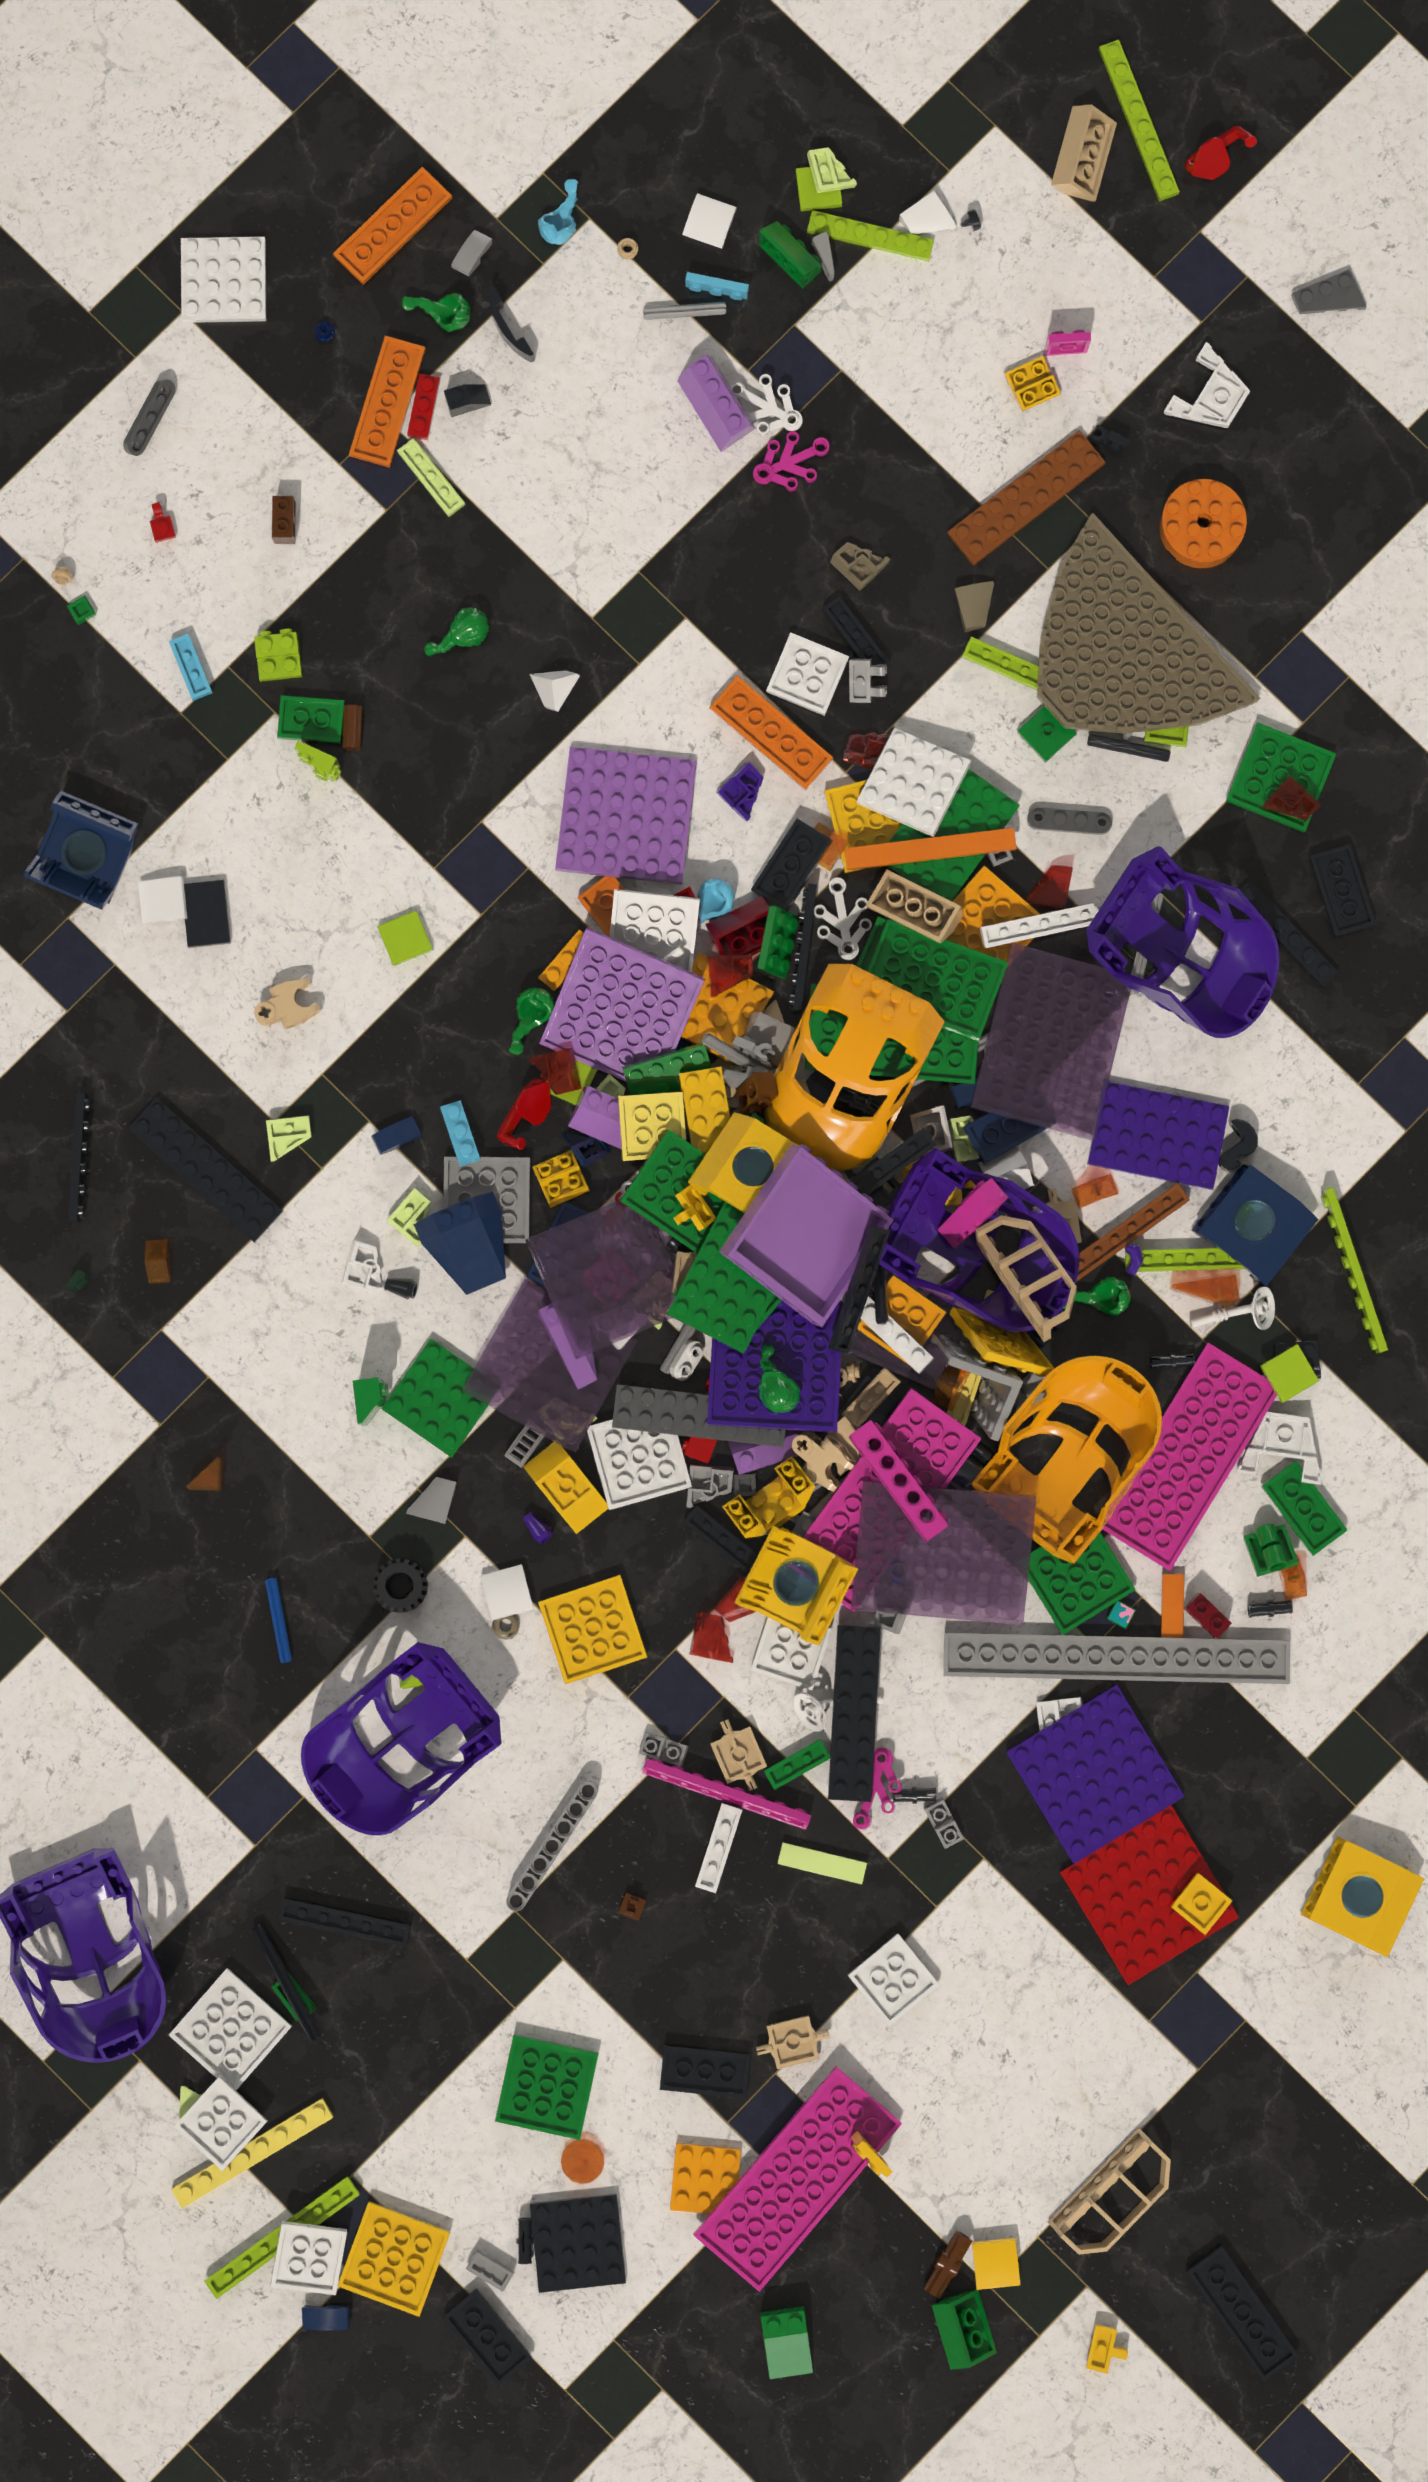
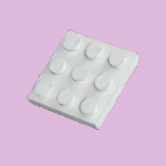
M790 633L766 692L825 716L849 656Z
M768 1617L751 1671L813 1690L832 1628H828L820 1646L804 1641L800 1638L801 1635Z
M898 1933L848 1974L849 1978L889 2027L940 1985Z
M219 2076L174 2127L223 2171L268 2120Z
M281 2221L270 2283L271 2287L336 2295L347 2229Z

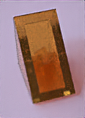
M1111 1174L1090 1180L1071 1189L1078 1209L1119 1194Z
M168 1239L146 1241L144 1261L149 1284L171 1282Z
M949 1365L937 1381L932 1402L953 1411L970 1372Z
M217 1457L186 1487L189 1490L222 1491L223 1460Z
M1297 1554L1296 1556L1299 1561L1297 1566L1278 1571L1286 1601L1307 1596L1306 1577Z

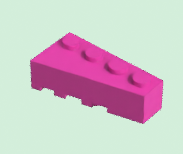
M992 1178L986 1183L982 1180L961 1201L962 1203L955 1208L956 1211L937 1230L955 1249L976 1231L975 1229L983 1226L1009 1197Z

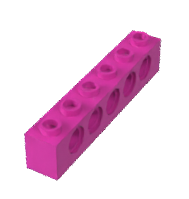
M870 1420L850 1434L849 1439L916 1531L927 1543L948 1527L946 1522L949 1520L942 1510L938 1512L934 1507L936 1502L929 1493L925 1494L921 1489L923 1485L916 1475L912 1477L907 1470L910 1467L903 1457L899 1459L895 1451L897 1449L890 1440L886 1441L882 1436L884 1431L880 1425ZM870 1440H877L880 1443V1449L871 1450L868 1442ZM888 1457L893 1461V1466L885 1468L881 1460ZM896 1475L904 1476L906 1484L902 1486L897 1485L894 1477ZM908 1493H916L919 1501L917 1503H910L907 1499ZM928 1510L932 1515L931 1520H922L920 1512Z

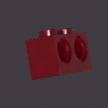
M1197 1593L1184 1607V1610L1214 1639H1218L1232 1624L1201 1593Z

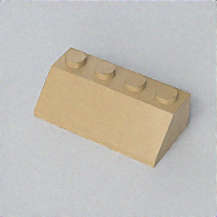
M1093 105L1072 106L1051 185L1063 194L1092 202L1096 201L1117 123Z
M886 870L866 904V907L940 944L954 932L963 916L960 905L889 870Z

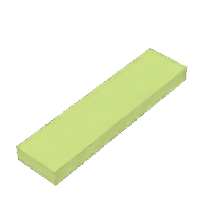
M414 438L397 450L401 458L448 517L465 505L462 498Z
M782 1842L777 1863L862 1884L867 1866L866 1862Z

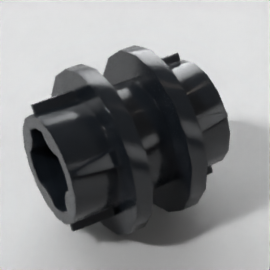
M843 1086L833 1106L835 1110L856 1117H873L881 1104L873 1101L875 1095L869 1094L866 1097L859 1091Z

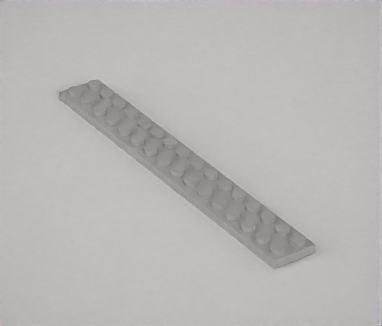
M944 1633L943 1676L1290 1684V1641Z

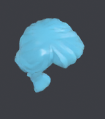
M575 179L566 180L565 190L568 193V197L559 208L544 214L538 219L540 234L548 243L564 244L576 232V223L571 215L577 201L576 191L579 182Z
M714 878L704 881L700 886V891L698 892V898L700 899L698 916L700 921L698 923H704L709 919H717L732 910L735 893L729 883Z

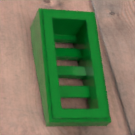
M290 1975L304 2004H306L307 2010L311 2014L317 2007ZM277 1981L271 1986L295 2020L299 2021L284 1991L280 1990L281 1986Z

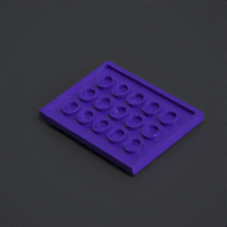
M1103 1081L1087 1165L1213 1190L1230 1106Z

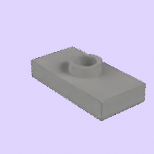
M479 2249L476 2250L466 2267V2270L502 2292L515 2273Z

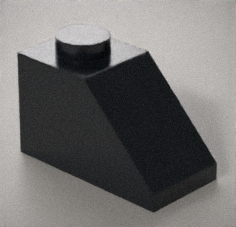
M463 384L444 390L451 417L491 406L485 384Z

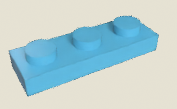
M687 272L686 287H689L691 291H709L710 294L715 296L729 295L730 298L735 300L747 299L749 284Z
M189 634L170 640V646L192 700L194 701L212 694Z
M461 1100L441 1106L440 1109L459 1166L480 1161Z

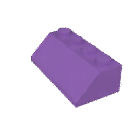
M705 354L688 366L678 379V383L720 452L756 429L713 357Z
M583 1087L568 1127L621 1149L618 1099L592 1087Z

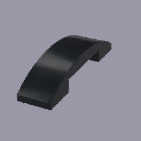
M492 283L489 284L490 310L498 332L515 353L529 362L535 361L534 353L524 336L518 340L514 338L499 312L503 308V301Z

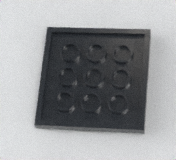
M617 2194L530 2203L539 2293L626 2283Z

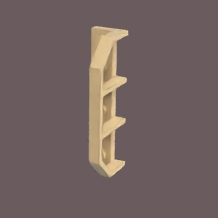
M1001 1215L975 1229L977 1246L1038 1335L1045 1342L1051 1338L1052 1327L1070 1318L1077 1292L1076 1285L1031 1221ZM1000 1225L1029 1230L1036 1241L1005 1258L1002 1252L998 1253L993 1238L991 1236L987 1237L986 1233ZM1042 1248L1056 1268V1271L1027 1287L1024 1284L1020 1285L1017 1273L1013 1268L1009 1269L1008 1266ZM1062 1277L1071 1290L1066 1309L1051 1319L1043 1318L1039 1305L1036 1301L1032 1302L1029 1296Z
M1138 2128L1060 2208L1048 2223L1079 2255L1108 2251L1168 2189L1171 2160ZM1151 2146L1162 2157L1160 2183L1145 2196L1123 2173ZM1120 2177L1142 2201L1118 2225L1095 2202ZM1091 2206L1115 2228L1099 2243L1075 2245L1065 2235L1076 2221L1086 2214Z

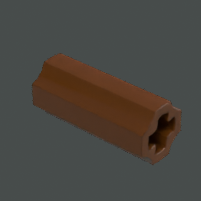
M345 705L342 748L344 750H361L362 706Z

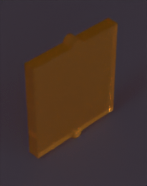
M818 822L814 829L833 840L819 862L820 866L830 872L837 860L842 858L841 854L849 842Z

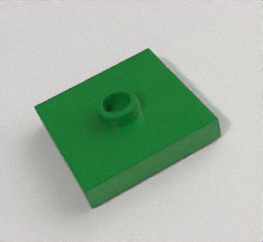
M1045 706L1017 731L1045 763L1077 735L1074 729H1065Z

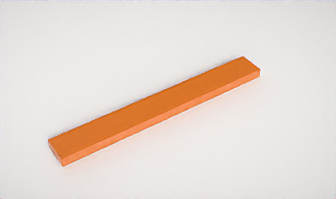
M1014 828L850 847L844 848L847 870L1012 851L1017 848Z

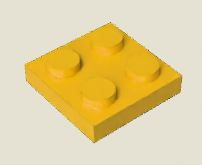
M1197 1872L1170 1907L1206 1935L1232 1900Z
M858 2131L851 2136L854 2142L852 2146L863 2160L866 2157L868 2158L867 2162L878 2176L882 2173L887 2178L893 2172L887 2162Z

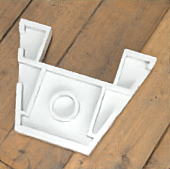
M1206 342L1195 361L1214 371L1193 406L1174 395L1164 410V414L1228 428L1250 390L1233 371L1231 372L1224 364V360L1217 356L1210 344Z
M1267 1412L1237 1469V1473L1257 1476L1260 1454L1304 1460L1301 1482L1321 1485L1322 1481L1310 1418Z

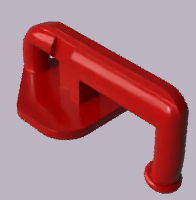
M1234 126L1219 137H1213L1202 144L1198 151L1187 159L1185 169L1193 176L1214 180L1224 174L1230 166L1226 146L1241 138L1245 141L1247 147H1253L1257 143V139L1241 126Z
M536 1078L523 1087L497 1133V1138L501 1142L519 1150L524 1149L525 1139L523 1137L515 1138L511 1135L521 1117L533 1125H539L545 1120L551 1109L550 1086L548 1082Z

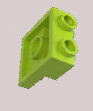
M282 629L280 634L271 635V631L259 632V636H254L260 682L302 677L297 632H292V629Z
M297 741L294 747L297 756L302 763L311 766L317 779L327 782V780L333 782L339 779L341 770L339 769L340 765L337 758Z

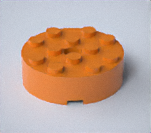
M1197 479L1181 485L1168 498L1160 517V537L1166 550L1180 563L1194 568H1210L1222 564L1237 550L1246 531L1247 516L1241 499L1230 487L1211 479ZM1203 520L1208 527L1203 528L1197 522Z

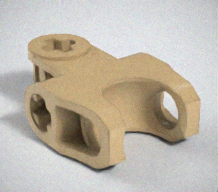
M303 978L286 981L271 987L269 992L272 998L259 1003L255 1007L254 1014L257 1021L264 1026L281 1021L284 1029H290L305 1023L308 1019L320 1013L319 1004L301 1007L295 1000L298 992L311 985L309 979ZM265 1009L267 1010V1012H270L268 1013V1018L261 1016L263 1014V1010Z
M805 1431L796 1436L792 1441L793 1451L806 1461L802 1467L805 1474L815 1483L833 1492L837 1490L840 1482L831 1472L832 1463H839L849 1470H852L857 1463L846 1446L831 1435H826L822 1440L812 1431Z

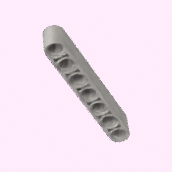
M583 1782L571 1798L509 1893L506 1904L510 1910H522L596 1798L598 1787L594 1782ZM585 1785H591L594 1788L592 1796L586 1797L583 1795L582 1788ZM574 1803L580 1804L582 1806V1813L579 1815L572 1814L570 1806ZM560 1822H568L570 1824V1831L568 1833H561L559 1831L558 1825ZM549 1840H555L558 1843L556 1851L551 1852L547 1849L546 1843ZM538 1858L544 1859L546 1861V1868L538 1870L534 1865L535 1860ZM525 1877L533 1878L534 1886L532 1888L523 1886L522 1880ZM514 1895L522 1898V1904L518 1907L513 1906L510 1902L511 1897Z

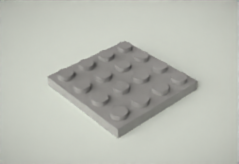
M444 1157L443 1209L471 1197L493 1191L501 1210L503 1243L529 1244L530 1158L480 1157V1161L460 1167L457 1157Z

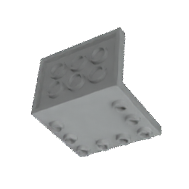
M933 1333L930 1342L937 1344L949 1359L948 1365L986 1378L980 1384V1394L978 1399L974 1400L972 1404L971 1414L990 1439L999 1441L1023 1381L1010 1366L1006 1368L997 1362L992 1361V1363L984 1361L980 1357V1353L972 1347L971 1343L960 1340L959 1343L947 1334L941 1333L939 1336Z

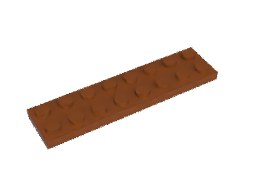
M1079 430L954 526L947 534L972 566H975L1103 467L1106 462Z

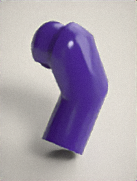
M1129 1243L1125 1248V1252L1130 1255L1131 1262L1126 1272L1135 1276L1144 1259L1141 1248L1137 1244Z

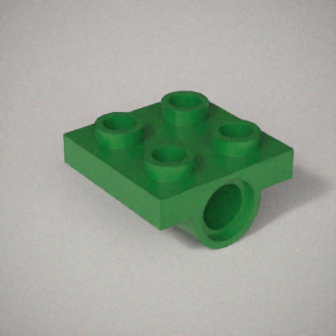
M1264 1524L1256 1528L1254 1533L1243 1536L1257 1577L1298 1565L1299 1561L1285 1524L1276 1527L1274 1524Z

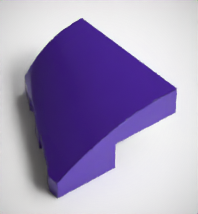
M747 762L716 793L740 817L748 821L751 817L750 813L753 804L758 796V789L761 787L764 777L750 762Z

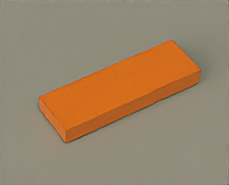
M1162 1574L1161 1638H1183L1184 1574Z

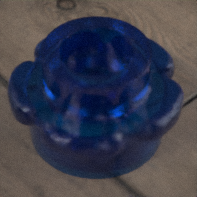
M321 321L319 325L317 324L314 327L315 337L319 341L326 342L333 338L335 329L329 322Z

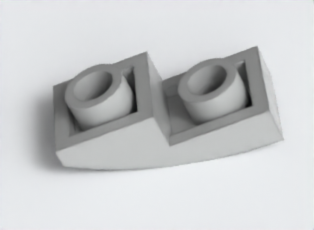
M474 230L460 248L451 267L470 276L479 266L482 255L492 245V238Z
M748 1066L746 1073L738 1069H725L723 1078L726 1086L740 1088L753 1072L769 1071L760 1066Z
M645 1733L639 1754L683 1767L689 1746Z
M943 1798L923 1807L944 1849L964 1839Z

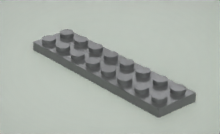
M617 1385L612 1428L783 1448L786 1431L782 1429L707 1425L709 1395Z

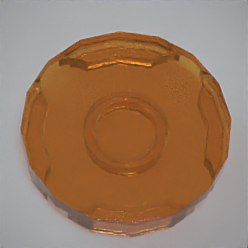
M587 2139L575 2140L568 2144L561 2158L564 2174L571 2181L579 2184L594 2181L602 2173L605 2163L601 2148L595 2142Z

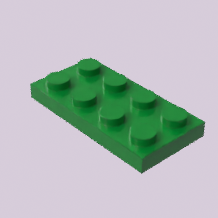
M698 1043L623 1066L622 1070L630 1094L643 1095L681 1092L678 1074L712 1068L706 1046L703 1043Z
M1294 1461L1264 1483L1261 1488L1310 1554L1314 1556L1348 1530L1315 1485L1301 1482L1303 1469L1297 1461Z

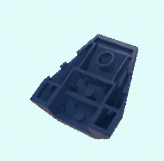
M493 1191L471 1197L433 1213L413 1224L421 1244L466 1295L506 1279L502 1216Z

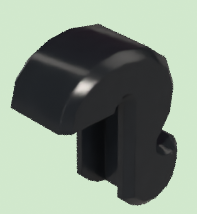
M1235 1119L1228 1123L1241 1141L1220 1156L1218 1165L1223 1171L1231 1172L1241 1165L1237 1158L1248 1157L1254 1153L1258 1146V1136L1254 1128L1245 1120Z
M980 1441L949 1484L958 1492L963 1493L992 1459L994 1452Z

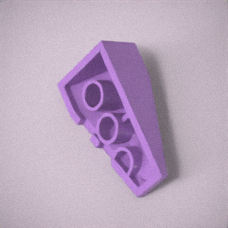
M577 1295L557 1300L540 1309L538 1315L577 1389L579 1390L597 1381L587 1314Z
M786 1430L784 1448L728 1441L738 1474H745L785 1461L791 1456L793 1458L799 1456L793 1451L792 1441L796 1436L805 1431Z

